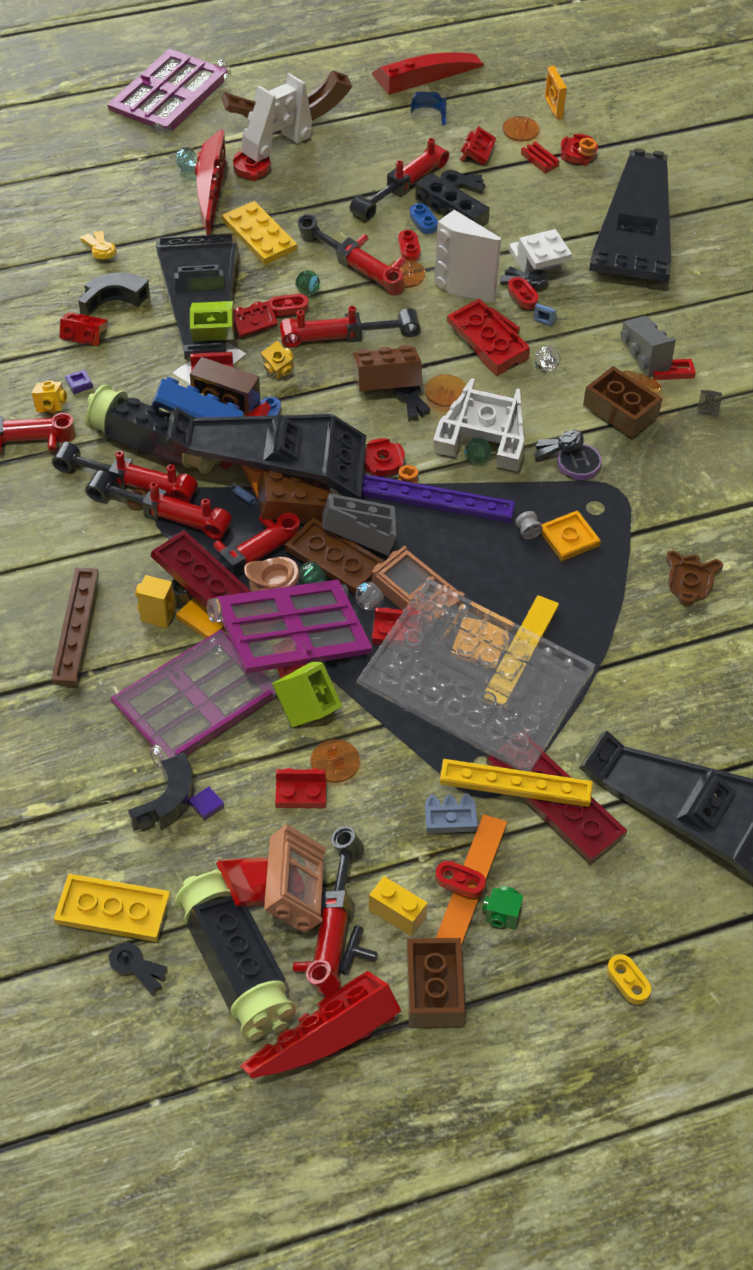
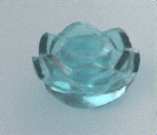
M182 147L175 155V162L181 170L191 171L196 164V154L191 148Z

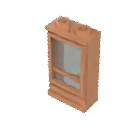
M405 545L398 551H393L385 562L377 564L372 570L371 585L401 610L422 612L421 626L429 632L436 625L438 617H444L445 621L449 619L452 611L451 607L455 606L459 610L463 608L465 594L457 591L407 550Z
M288 824L270 836L264 910L306 933L322 922L320 915L323 854L326 853V847Z

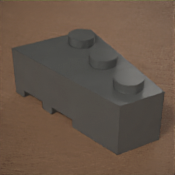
M642 316L624 321L620 337L622 342L628 346L631 355L638 361L639 367L650 377L653 376L655 371H669L672 366L676 339L673 337L668 338L666 331H659L656 323L647 316Z
M329 493L322 512V528L389 556L397 536L395 506Z

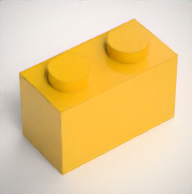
M145 575L142 583L137 585L135 596L138 597L137 611L140 612L141 622L168 628L175 613L172 582Z
M385 876L369 894V911L411 937L426 919L428 902Z

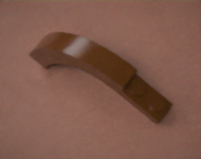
M332 70L324 82L307 95L312 121L333 109L348 94L352 85L347 75ZM226 92L221 97L225 110L230 113L241 114L248 118L249 112H253L256 103L255 101Z

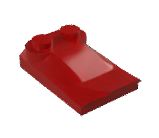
M268 857L220 859L216 863L227 888L230 889V894L236 906H265ZM289 863L287 892L301 900L303 890L302 879L295 867H292Z

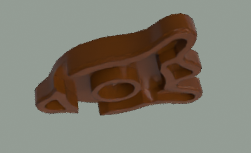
M669 551L666 554V561L670 565L667 581L668 588L679 599V602L690 606L708 597L712 591L714 576L723 569L722 561L714 559L703 564L700 563L699 556L695 554L682 556L676 551Z

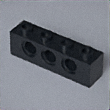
M430 173L416 183L415 199L441 215L446 216L455 210L482 227L489 223L490 207L436 175Z

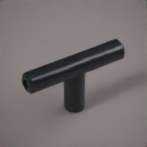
M360 925L353 927L340 964L339 972L343 975L349 974L354 957L375 962L378 953L376 951L358 946L364 931Z

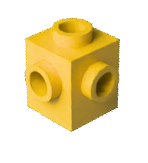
M276 341L261 352L262 360L265 363L263 366L270 375L274 374L279 379L292 372L294 368V355L288 348L284 349L279 341Z
M45 381L37 383L31 393L36 412L57 413L62 410L68 399L67 391L63 389L62 382Z

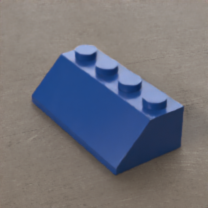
M171 377L161 379L151 405L168 412L177 407L194 418L243 416L244 413L239 410L240 407L230 402L226 405L219 402L220 398L214 395L207 394V396L199 394V389L187 385V388L178 385L179 381Z

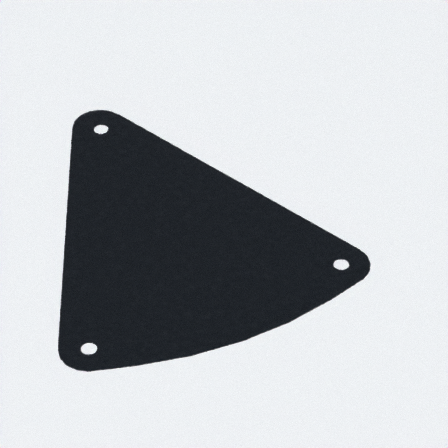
M598 481L421 484L515 501L512 521L508 523L361 496L360 500L395 506L397 536L390 554L395 550L398 551L405 545L407 550L457 591L465 594L464 605L461 610L455 606L452 607L451 616L448 620L438 619L435 631L430 635V632L421 626L420 633L425 636L429 635V637L425 638L420 635L418 649L372 644L375 608L401 609L371 585L372 580L367 584L365 592L361 590V596L355 595L342 586L373 649L371 654L352 656L346 659L340 658L329 662V660L321 661L320 663L324 664L330 679L440 775L443 759L474 763V760L479 756L489 757L492 755V753L467 741L463 737L474 741L492 752H496L509 742L491 732V730L510 740L524 732L532 741L535 738L534 743L546 752L583 701L608 651L624 600L630 555L631 506L627 497L618 488ZM252 486L241 487L256 498L255 503L252 505L233 493L235 487H197L189 502L190 504L201 507V500L209 499L211 510L221 508L226 510L232 517L231 524L224 536L219 540L208 537L202 530L164 518H160L159 521L155 520L157 528L166 538L171 539L185 530L219 562V552L213 547L216 541H221L226 547L231 544L237 547L267 529L259 521L261 515L259 499H257ZM590 501H598L604 505L605 510L599 515H593L586 510V505ZM578 510L601 540L599 547L561 562L541 534L533 539H524L520 533L521 529L517 527L515 522L520 514L527 511L535 512L538 517L537 521L542 525ZM300 523L301 530L304 527V525ZM354 542L384 561L389 558L388 555ZM285 544L257 560L264 561L270 558L286 557L295 561L300 571L299 580L295 586L311 584L313 580L332 581V579L285 551ZM404 564L388 576L389 579L409 595L425 583ZM246 574L237 578L251 590ZM428 585L413 598L422 604L437 591ZM332 592L291 598L295 609L337 604ZM539 595L559 603V607L529 664L541 669L543 673L528 665L518 684L555 702V704L517 685L505 709L530 721V723H527L506 711L482 702V698L479 695L483 696L495 673L480 665L451 658V650L433 642V640L452 649L459 629L448 623L450 622L460 627L462 619L465 617L481 622L487 621L486 623L508 628V634L503 650L507 652L536 597ZM274 601L264 602L275 613L279 612ZM341 610L300 616L302 623L310 619L322 621L324 624L346 621ZM282 621L281 626L274 631L287 630L284 622ZM350 628L329 631V636L341 643L355 641ZM313 644L314 648L320 647L319 645ZM384 647H387V648H389V649H391V650L397 652L398 654H400V655H402V656H404V657H406V658H408V659H410V660H412V661H414V662H415L417 659H418V661H417L415 664H413L412 662H410V661H408V660H406V659H404V658H402V657H400V656L394 654L393 652H391V651L385 649ZM504 652L501 653L497 669L506 654ZM371 666V667H373V668H375V669H377V670H379V671L385 673L386 675H388V676H390V677H392V678L398 680L399 683H397L396 681H394V680H392V679H390V678H388V677H386V676L380 674L379 672H377V671H375V670H373V669H371V668H369V667ZM424 666L470 691L473 690V692L470 693L422 667ZM549 675H552V676H554V677H556V678H558V679H560V680H562V681L568 683L569 685H571V686H573V687H575V688H577V687L579 686V688H578L577 690H575V689H573V688H571V687L565 685L564 683H562V682H560V681H558V680H556V679L550 677ZM360 681V682L366 684L367 686H369V687H371V688H373V689H375V690L381 692L382 694H384V695H386V696H388V697H390V698H392V699H394V700H396V701L399 700V702H398V703H395L394 701H392V700H390V699H388V698H386V697L380 695L379 693H377V692H375V691H373V690H371V689L365 687L364 685H362V684H360V683H358V682ZM406 685H408V686L412 687L413 689H415V690H417V691H419V692H421V693H423V694L429 696L430 698H432V699H434V700H436V701L442 703V705H440V704H438V703H436V702H434V701H432V700H430V699L424 697L423 695H421V694H419V693H417V692H415V691H413V690L407 688ZM408 706V707L412 708L413 710H415V711H417V712H419V713H421V714L427 716L428 718H430V719H432V720H434V721H436V722L442 724L443 726H445V727H447V728H449V729H451V730H453V731L456 730V732H455V733H452L451 731H449V730H447V729H445V728H443V727L437 725L436 723H434V722H432V721H430V720H428V719L422 717L421 715H419V714H417V713H415V712H413V711L407 709L406 707ZM450 707V708L454 709L455 711H457V712H459V713H461V714H463V715H465V716L471 718L472 720H474V721H476V722H478V723H480V724H482V725H485V724H486V726L483 728L482 726H480V725H478V724H476V723H474V722H472V721L466 719L465 717H463V716H461V715H459V714H457V713H455V712L449 710L448 708ZM536 726L548 731L549 733L553 734V736L540 730ZM455 787L464 793H468L470 796L485 799L504 795Z

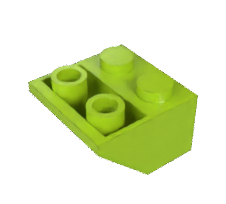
M233 301L192 303L190 308L192 341L234 340Z
M310 662L271 683L291 727L323 718L342 707L323 663Z

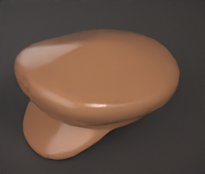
M286 557L249 562L244 568L252 592L295 586L300 576L296 562Z

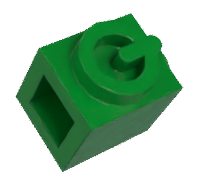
M493 887L491 896H485L482 911L486 912L485 922L497 928L506 927L515 930L524 895L519 894L517 890L511 887Z

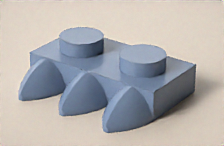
M465 793L460 800V805H458L456 799L451 794H448L441 806L438 798L431 794L425 804L426 833L476 832L478 825L476 805L473 798L468 793Z

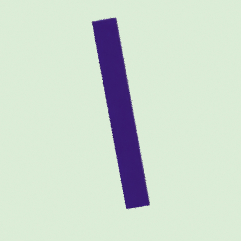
M363 474L361 496L508 523L512 521L515 501Z

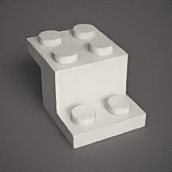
M556 229L521 237L519 242L509 244V251L523 272L532 271L533 269L547 270L559 267L561 263L572 260V253Z

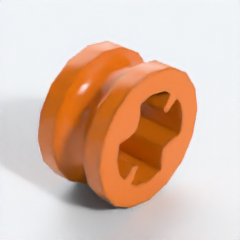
M591 138L581 139L579 153L584 156L594 155L596 141Z
M411 465L402 466L399 469L398 480L417 483L418 469Z

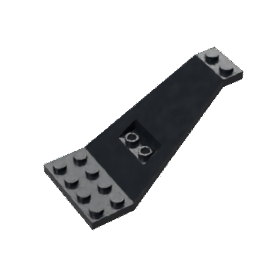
M639 148L630 150L629 157L593 248L589 271L669 282L671 240L668 155H664V152L653 151V153H648L644 149Z
M235 233L156 238L157 258L183 347L184 359L191 361V354L226 352L227 340L192 341L190 308L192 303L226 302L232 300L237 256Z
M177 407L171 411L165 443L184 454L318 480L345 497L361 498L367 435L333 414L194 418Z
M607 730L601 733L579 769L596 784L728 861L753 883L752 778L626 747Z

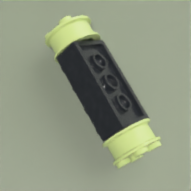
M106 384L100 386L87 399L88 408L85 425L91 430L100 429L107 437L180 466L182 464L186 468L193 466L198 468L200 473L204 475L208 474L215 464L219 465L221 463L219 460L184 454L165 443L171 413L163 411L157 406L145 404L137 398H128V394L125 391H113Z
M219 869L200 876H191L183 882L184 886L177 893L175 901L177 906L185 911L184 919L230 1013L234 1018L239 1019L242 1025L240 1028L242 1036L248 1038L249 1041H255L271 1032L279 1033L288 1027L287 1022L296 1012V1005L293 1001L288 1000L285 995L286 986L284 983L286 979L248 907L236 906L230 894V889L227 888Z

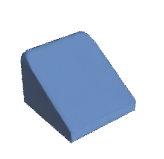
M536 303L534 321L553 327L558 316L556 310Z

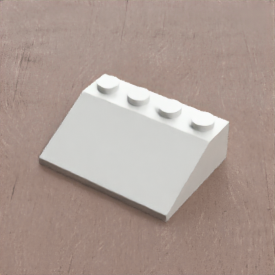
M455 210L438 221L434 284L449 294L494 302L496 299L501 238Z

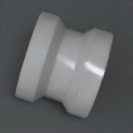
M533 511L520 514L515 522L517 527L521 529L520 533L524 539H533L543 531V527L537 521L538 517Z

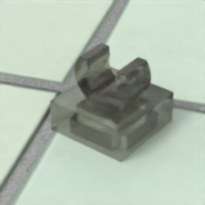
M701 390L697 412L718 415L722 392Z

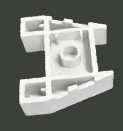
M288 73L286 84L270 91L261 86L257 87L254 101H256L253 112H249L248 119L250 123L248 129H244L241 152L256 162L271 155L272 133L282 129L283 135L299 143L310 138L312 126L306 84Z
M471 378L463 389V393L457 401L453 402L450 410L439 421L433 440L434 453L455 457L462 435L500 443L497 453V467L518 472L524 453L520 389H516L514 398L475 390V379Z

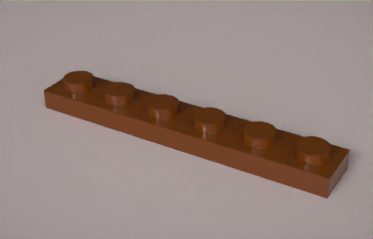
M75 567L51 679L52 685L77 686L99 578L98 569Z

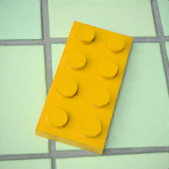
M255 201L222 215V222L235 233L264 265L298 250L297 243Z
M68 873L54 916V923L157 942L170 900V891Z

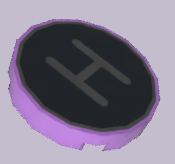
M582 444L574 451H560L557 460L558 468L562 474L572 476L574 480H587L593 478L600 470L601 456L593 447Z

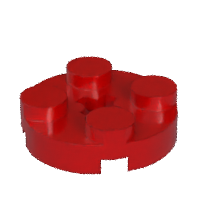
M574 134V137L570 138L566 136L560 144L561 159L563 161L579 163L581 166H587L597 156L598 145L596 144L594 155L584 156L579 153L580 140L583 138H593L585 134Z
M239 151L233 157L234 173L243 178H248L250 181H257L259 177L266 175L271 169L269 156L256 162Z
M378 438L366 444L364 469L369 472V475L380 477L399 473V469L405 462V452L399 443L396 442L395 445L390 443V439ZM383 455L386 459H380V456Z

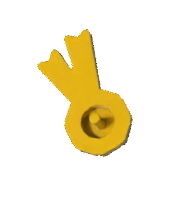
M94 231V238L90 234L80 237L82 242L92 247V255L97 259L112 258L117 253L113 243L105 242L103 231Z

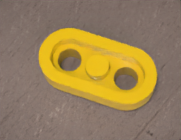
M626 955L613 956L607 967L609 978L628 1002L636 1005L645 1003L651 993L650 982L631 958ZM621 969L625 973L619 974L616 970ZM632 990H638L641 994L636 995Z

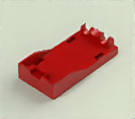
M480 298L447 315V322L473 347L483 364L496 377L508 371V367L514 364L519 365L529 359L530 346Z

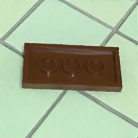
M312 518L285 544V551L328 578L339 580L341 586L354 594L356 592V595L358 591H361L360 588L358 589L359 585L363 583L368 584L372 580V570L379 563L385 562L353 541L323 529L322 522L315 518Z

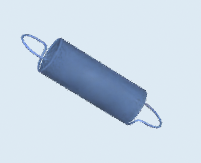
M240 486L235 487L233 493L250 505L255 503L256 498Z

